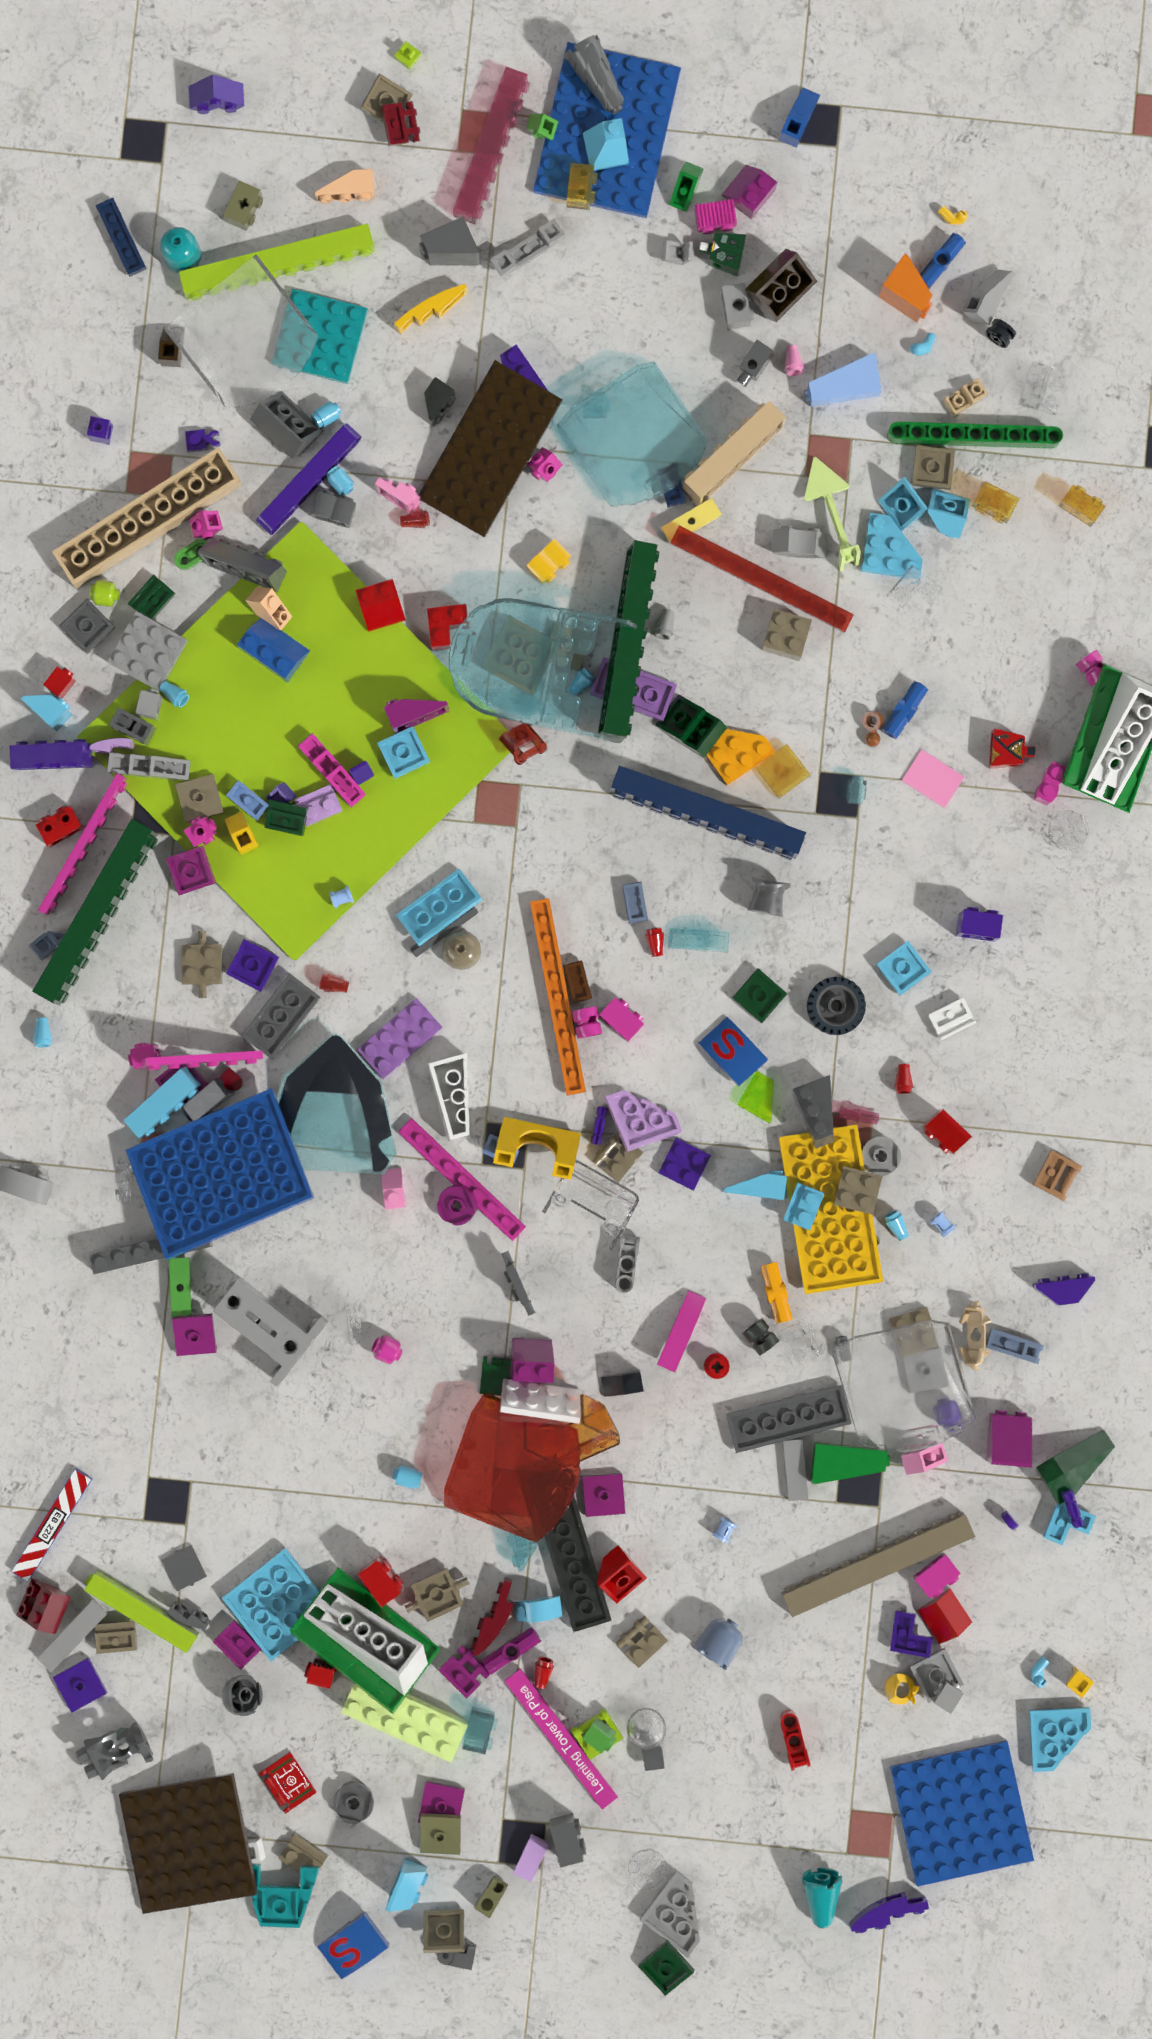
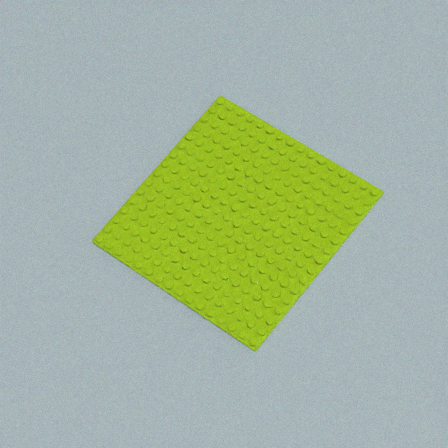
M299 522L265 555V558L268 560L277 559L281 561L287 571L278 593L275 592L292 615V618L282 631L310 650L288 683L241 651L237 646L246 631L260 619L245 600L256 587H262L240 579L182 635L188 642L166 681L187 691L189 699L183 707H175L160 691L158 694L163 699L158 720L139 717L135 712L141 690L147 691V689L153 688L136 679L77 736V739H86V742L90 744L114 738L132 739L109 725L119 707L152 724L156 731L148 746L132 739L134 741L133 750L113 747V753L190 760L189 780L214 774L224 813L207 817L208 819L211 818L217 826V829H215L217 834L213 836L215 840L207 845L201 843L196 847L193 846L184 832L191 824L190 822H185L175 784L189 780L122 776L127 778L125 789L186 851L204 846L216 882L294 961L298 960L519 745V741L402 622L368 632L355 591L367 586L304 522ZM393 699H398V701L401 699L446 701L449 712L414 727L430 763L394 779L377 744L395 735L384 709L387 706L386 703ZM311 733L317 737L351 777L352 775L349 770L363 761H367L374 773L372 778L358 785L366 795L352 807L333 787L342 812L310 826H305L303 836L264 828L267 810L256 821L226 796L238 780L268 805L269 801L266 796L283 782L296 795L295 799L330 785L327 779L297 746ZM92 752V755L107 770L108 754ZM295 799L290 803L296 804ZM241 811L260 846L243 855L239 853L224 820ZM348 885L354 902H346L335 908L329 892L345 889V886Z

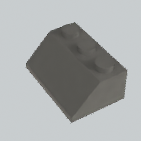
M282 391L260 402L250 418L256 427L262 430L291 459L302 454L324 431L321 427L318 428L314 421Z

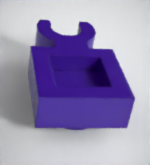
M205 429L185 431L187 452L206 451L209 444L213 447H219L221 445L220 441H212L214 436H219V431L214 430L207 435Z

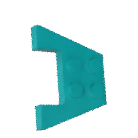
M252 1864L258 1894L252 1896V1903L259 1925L261 1927L300 1928L320 1866L302 1865L300 1867V1886L261 1885V1864Z

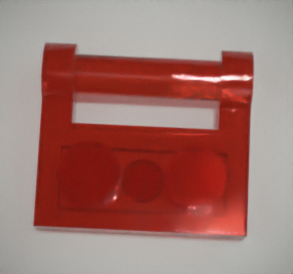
M527 721L499 737V740L514 756V761L517 765H522L532 756L547 751L546 743ZM530 743L535 745L525 752L520 749Z

